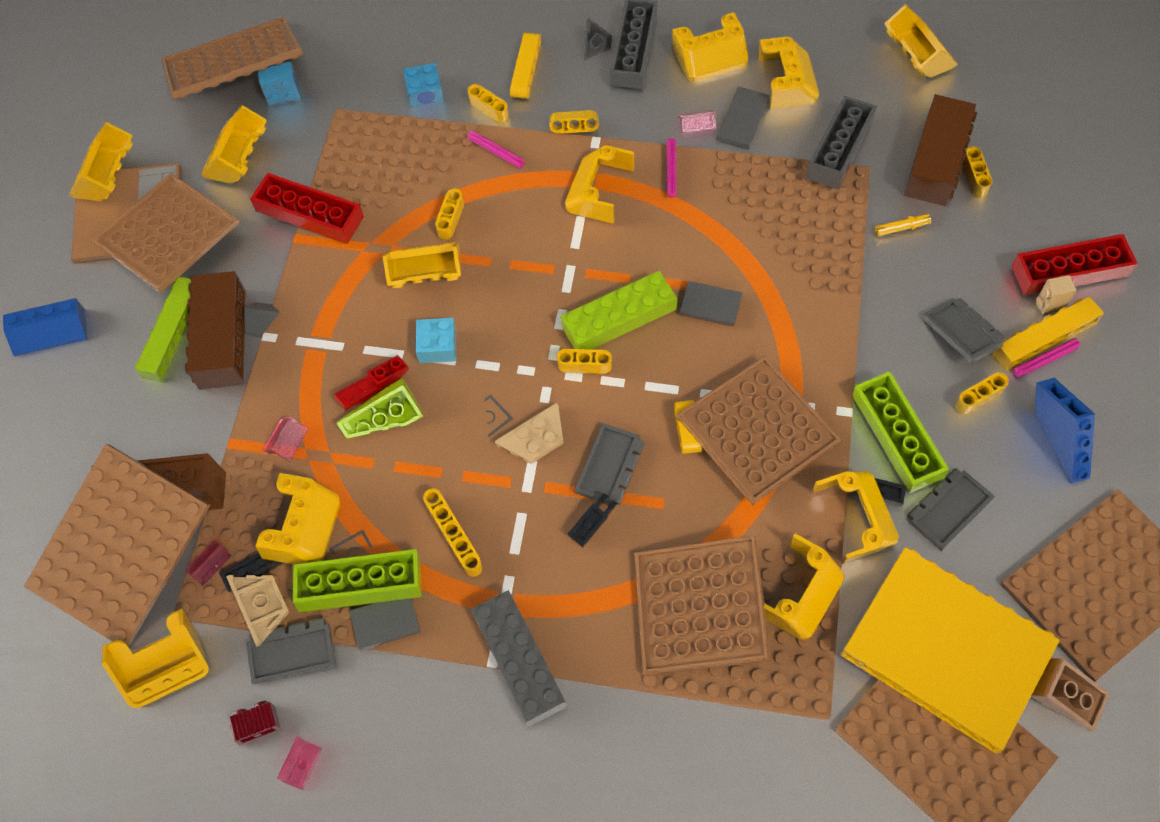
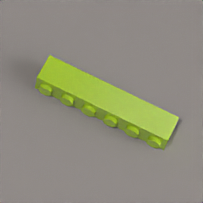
M179 277L173 283L162 312L157 317L155 327L150 332L149 340L143 347L142 355L136 362L135 370L141 378L158 382L163 381L188 326L187 315L190 314L188 299H190L188 285L191 283V279Z

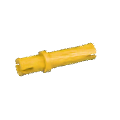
M928 213L916 217L908 216L907 219L876 225L875 232H878L876 235L880 237L907 229L915 230L916 227L930 225L931 218H927L930 216Z

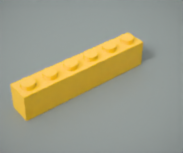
M1090 296L1083 300L1078 299L1072 306L1061 308L1057 314L1046 316L1042 322L1031 324L1025 331H1017L1003 343V347L994 351L993 355L1005 370L1008 371L1098 323L1104 312Z

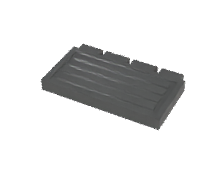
M952 298L923 314V320L971 364L1000 349L1006 341V337L997 329L995 330V327L987 320L982 319V316L973 308H970L961 298L957 300Z
M603 423L574 490L575 494L597 501L605 493L608 497L604 504L609 505L615 501L620 505L625 494L623 489L628 487L632 477L630 472H634L639 460L637 455H641L645 442L640 440L637 434Z
M954 468L945 477V480L943 479L932 492H929L907 516L912 520L910 524L942 551L995 496L965 470L960 472Z
M325 618L309 620L310 628H307L306 621L289 625V633H287L286 626L275 628L269 637L258 647H256L250 634V642L246 643L251 683L255 685L335 667L336 662L331 628L329 624H326Z

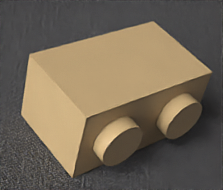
M1070 275L1047 280L1036 299L1037 306L1041 309L1043 315L1058 312L1061 308L1068 306L1077 291Z

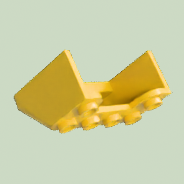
M906 4L884 23L888 28L886 32L898 44H903L902 50L907 55L910 54L912 56L910 60L914 63L913 67L925 78L927 76L932 78L958 65L928 25Z
M734 12L726 14L721 18L723 29L694 37L691 30L687 27L672 29V50L687 80L697 82L747 66L749 57L745 34Z
M790 37L760 40L758 61L781 58L785 76L776 77L771 82L770 109L816 103L819 91L808 52Z
M242 105L222 128L201 172V176L214 181L230 184L233 182L237 183L240 177L244 176L248 170V167H246L248 162L246 157L253 151V142L257 141L259 135L262 136L266 130L264 125L267 120Z
M105 122L86 153L69 196L75 199L100 202L103 199L107 200L116 186L114 174L115 172L118 173L122 163H120V159H124L126 153L132 147L133 143L130 141L133 135Z
M458 242L392 250L382 256L387 286L392 285V288L403 287L407 281L421 283L423 279L430 278V281L441 280L442 276L447 278V281L457 280L462 274Z
M280 473L276 483L278 491L282 494L293 496L282 531L273 529L262 531L255 547L262 559L289 564L324 561L340 508V498L338 494L311 478Z
M183 608L171 613L167 617L166 625L171 634L135 652H132L128 644L122 640H115L102 646L101 664L130 707H143L204 677L208 673V661L198 634Z

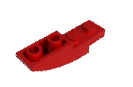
M397 355L367 371L366 377L336 392L334 398L345 411L357 404L362 405L377 393L398 381L409 370V367Z

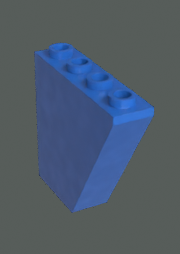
M1055 377L1036 382L1035 416L1069 482L1073 484L1090 479L1095 413Z

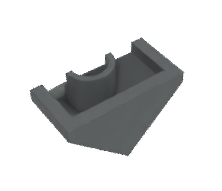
M590 18L586 19L584 60L611 48L612 35Z
M254 302L245 308V334L262 337L280 312L272 304Z

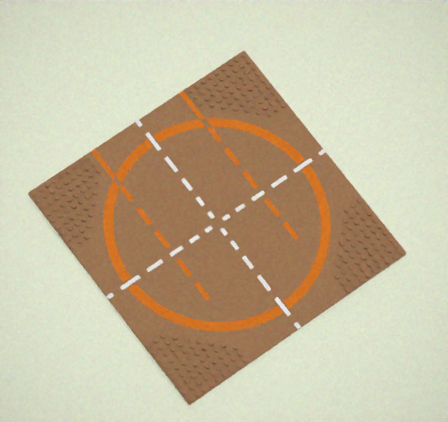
M336 109L310 187L360 204L364 218L348 244L297 227L273 302V306L280 313L262 336L221 463V468L226 472L223 509L208 510L204 516L174 612L183 608L190 622L249 631L233 591H227L219 573L258 554L259 552L255 546L262 531L267 529L282 531L293 497L292 495L282 494L277 489L276 483L279 474L283 473L311 478L338 494L340 498V508L324 561L417 549L421 559L423 597L412 598L421 633L372 647L369 650L500 670L471 609L509 590L553 678L825 721L829 720L832 707L840 589L814 634L808 640H800L766 620L771 661L644 676L642 674L634 553L756 535L764 603L774 609L778 602L783 599H790L799 603L817 572V569L809 565L806 556L790 548L794 534L823 548L837 565L842 568L847 492L843 491L839 485L814 493L813 488L817 481L849 470L854 401L852 395L855 387L870 168L868 166L851 165L838 190L806 179L810 160L676 146L677 193L676 197L669 198L667 196L666 144L565 133L556 134L546 131ZM471 130L476 131L524 159L525 165L521 169L517 168L469 140L468 133ZM602 146H612L634 152L633 172L600 164L591 186L599 191L598 201L614 204V224L571 214L565 207L566 198L582 159ZM457 188L462 192L464 208L453 236L448 240H442L438 237L435 222L447 192L450 189ZM458 242L462 274L457 280L447 281V278L442 276L441 280L430 281V278L423 279L421 283L407 281L400 288H392V285L387 286L382 257L386 252ZM660 271L677 297V310L592 349L607 350L611 353L612 369L606 374L561 372L557 363L558 352L562 349H574L562 329L561 315ZM688 281L742 292L734 327L680 315ZM454 318L456 325L457 361L419 363L416 355V320ZM399 355L409 367V370L400 379L403 378L412 391L423 416L407 426H396L389 428V430H378L370 432V434L347 439L336 422L359 407L360 404L345 411L334 398V394L366 377L367 371ZM766 356L842 441L752 506L703 447L702 452L681 453L674 402L688 400L696 402L760 358ZM491 394L513 419L489 437L488 434L509 419L491 398L485 402V398ZM555 403L558 404L564 442L561 446L530 464L521 457L510 454V451L502 447L498 448L495 445L494 441ZM487 410H490L495 414V420L490 424H487V422H491L493 420V414L490 412H486ZM604 423L639 435V439L643 440L645 445L641 455H637L639 460L634 472H630L632 477L628 487L623 489L625 494L621 504H617L611 514L608 515V519L582 548L567 534L596 501L575 494L574 490L601 426ZM437 489L441 493L480 557L483 569L478 576L470 577L465 573L428 511L423 499L424 493L427 490ZM433 498L430 500V503H435L438 499ZM603 503L599 508L604 512L609 505ZM441 514L439 519L446 518L448 514ZM361 530H364L370 543L372 544V546L369 547L364 536L360 534L357 537L333 549L335 551L334 554H332V552L329 549L335 546L336 544L342 542L343 540L351 537L352 535L358 533ZM451 530L448 534L454 535L458 530ZM460 546L458 551H465L467 546ZM352 547H359V548H360V549H352V550L348 551V550H349L350 548H352ZM471 562L467 567L474 568L477 563ZM283 563L263 574L273 575L289 611V614L276 628L286 626L287 633H289V625L306 621L307 628H310L309 620L324 617L326 624L330 625L333 644L358 648L350 610L370 604L299 613L293 604L294 564Z

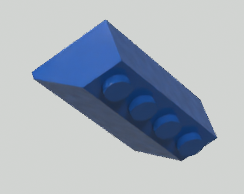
M74 298L3 315V330L12 354L18 356L86 340L85 309Z

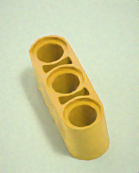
M478 84L468 87L469 102L473 107L498 123H504L509 119L508 106L504 100Z
M593 110L555 112L551 114L549 120L550 130L556 134L592 132L599 126L598 114ZM589 119L595 120L592 123L587 122ZM572 120L578 121L575 124L570 123ZM555 121L561 122L558 125L554 124Z
M972 146L966 150L967 153L964 162H962L963 170L972 194L975 197L983 198L990 189L992 178L982 151L978 147Z
M457 188L450 189L447 192L435 222L438 237L442 240H448L453 236L464 208L462 192Z
M562 349L557 354V363L559 370L564 373L606 374L612 369V355L607 350Z
M995 373L963 391L955 404L956 410L961 414H969L999 397L1008 385L1007 376L1003 373Z
M694 400L674 402V413L682 454L702 452V446L676 417L679 412L693 404Z

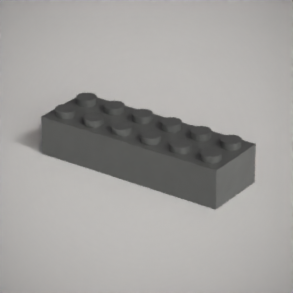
M625 0L610 70V86L643 89L657 19L658 1Z
M847 96L843 97L809 162L806 179L838 190L840 189L874 120L876 105Z
M509 590L472 608L473 616L528 728L567 708L566 702Z

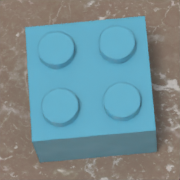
M454 318L416 320V355L419 363L457 361L456 325Z

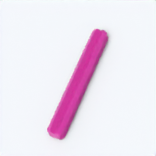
M471 130L468 133L469 140L517 168L521 169L525 165L524 159L476 131Z
M669 138L667 139V196L674 198L677 193L676 139Z
M1073 338L1015 367L1013 373L1016 377L1020 378L1078 349L1081 344L1077 338Z

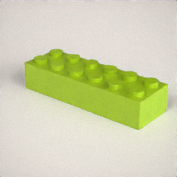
M657 271L561 315V326L574 349L592 350L677 310V297L661 272Z
M889 371L856 385L852 396L903 484L907 486L906 489L909 494L944 479L949 468L891 372Z
M417 549L293 565V604L299 613L423 597L421 559Z

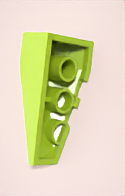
M402 378L341 418L336 424L348 439L370 434V432L378 430H389V428L396 426H407L421 418L423 414L412 391Z

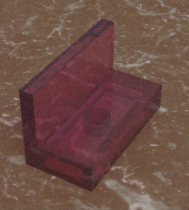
M713 110L678 114V118L681 119L682 133L716 129L715 111Z
M292 417L281 418L263 451L268 454H278L290 462L308 428Z
M213 541L185 571L199 584L204 586L232 556L223 546Z
M296 737L277 779L285 784L304 790L322 748L308 743L300 737Z

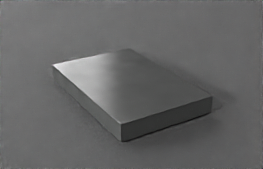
M688 281L680 315L734 327L742 292Z
M412 598L378 602L350 610L360 651L421 633Z

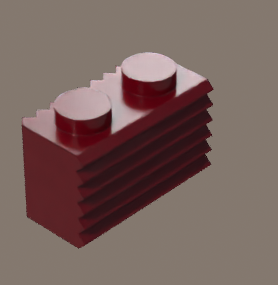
M260 701L254 705V708L249 710L239 709L234 712L233 716L228 717L235 743L241 745L281 729L275 706L271 702Z

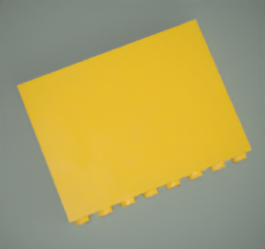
M905 547L840 656L997 754L1003 751L1060 640L1054 637L1052 632L1045 629L1042 630L1032 620L1022 618L1012 608L1002 606L992 596L979 592L972 584L964 583L952 572L944 571L935 562L926 560L917 551Z

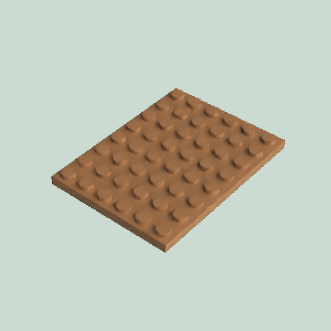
M283 16L161 59L173 99H182L187 94L199 93L204 88L216 87L224 81L231 82L236 77L248 76L253 71L265 70L270 65H279L285 60L297 59L303 52Z
M105 444L24 587L111 641L122 640L130 647L208 511L210 504L110 444Z
M1117 489L1002 581L1000 585L1042 629L1052 632L1054 637L1060 640L1058 646L1086 676L1095 682L1160 627V529Z
M880 680L873 685L834 730L835 733L934 822H1008L1059 758L1018 722L1003 751L995 754Z

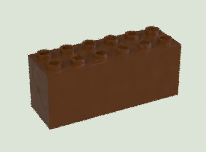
M937 94L934 95L904 196L941 206H946L947 201L952 200L959 182L958 176H960L963 167L960 162H964L967 153L965 149L968 148L970 142L968 135L971 136L974 127L971 122H975L978 113L975 112L976 104Z
M235 271L191 276V283L188 285L190 299H188L190 314L187 315L189 330L186 332L188 347H186L188 362L185 363L186 374H189L192 382L196 384L199 390L244 385L246 290Z
M208 453L137 460L210 504L208 510L223 509L226 472Z

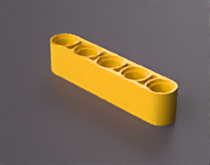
M525 32L523 34L510 87L511 98L528 99L541 45V34Z
M437 489L427 490L424 493L423 499L428 511L465 573L470 577L478 576L483 569L480 557L441 493ZM431 499H438L435 503H430ZM441 514H448L446 518L439 519ZM451 530H458L454 535L448 534ZM460 546H467L465 551H458ZM471 562L477 563L474 568L467 567Z

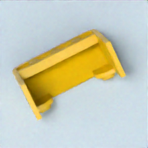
M602 146L582 159L566 198L565 207L571 214L614 224V204L598 201L599 191L591 186L600 164L633 172L634 152L612 146Z
M846 471L815 483L814 493L839 485L845 492L856 491L871 528L867 529L861 538L864 548L846 554L842 559V564L892 548L898 542V533L875 478L870 472Z
M794 534L790 548L806 556L809 565L817 569V572L799 603L790 599H783L778 602L775 609L764 603L766 620L800 640H808L814 634L843 584L845 575L823 548Z

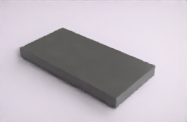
M738 86L718 131L716 140L749 149L770 95Z

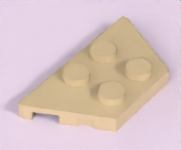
M555 403L494 441L495 445L498 448L502 447L510 451V454L521 457L530 464L561 446L564 442L558 404Z
M246 575V577L226 576L255 645L258 647L289 614L273 575H262L261 577L255 575Z

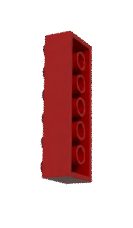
M268 172L250 198L256 212L346 244L349 243L364 218L360 204Z
M1124 234L1018 253L1011 267L1023 295L1028 296L1040 293L1048 279L1070 275L1074 286L1128 277L1132 274L1138 263Z

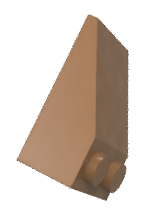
M1050 658L1031 697L1044 707L1094 732L1110 693L1065 659Z

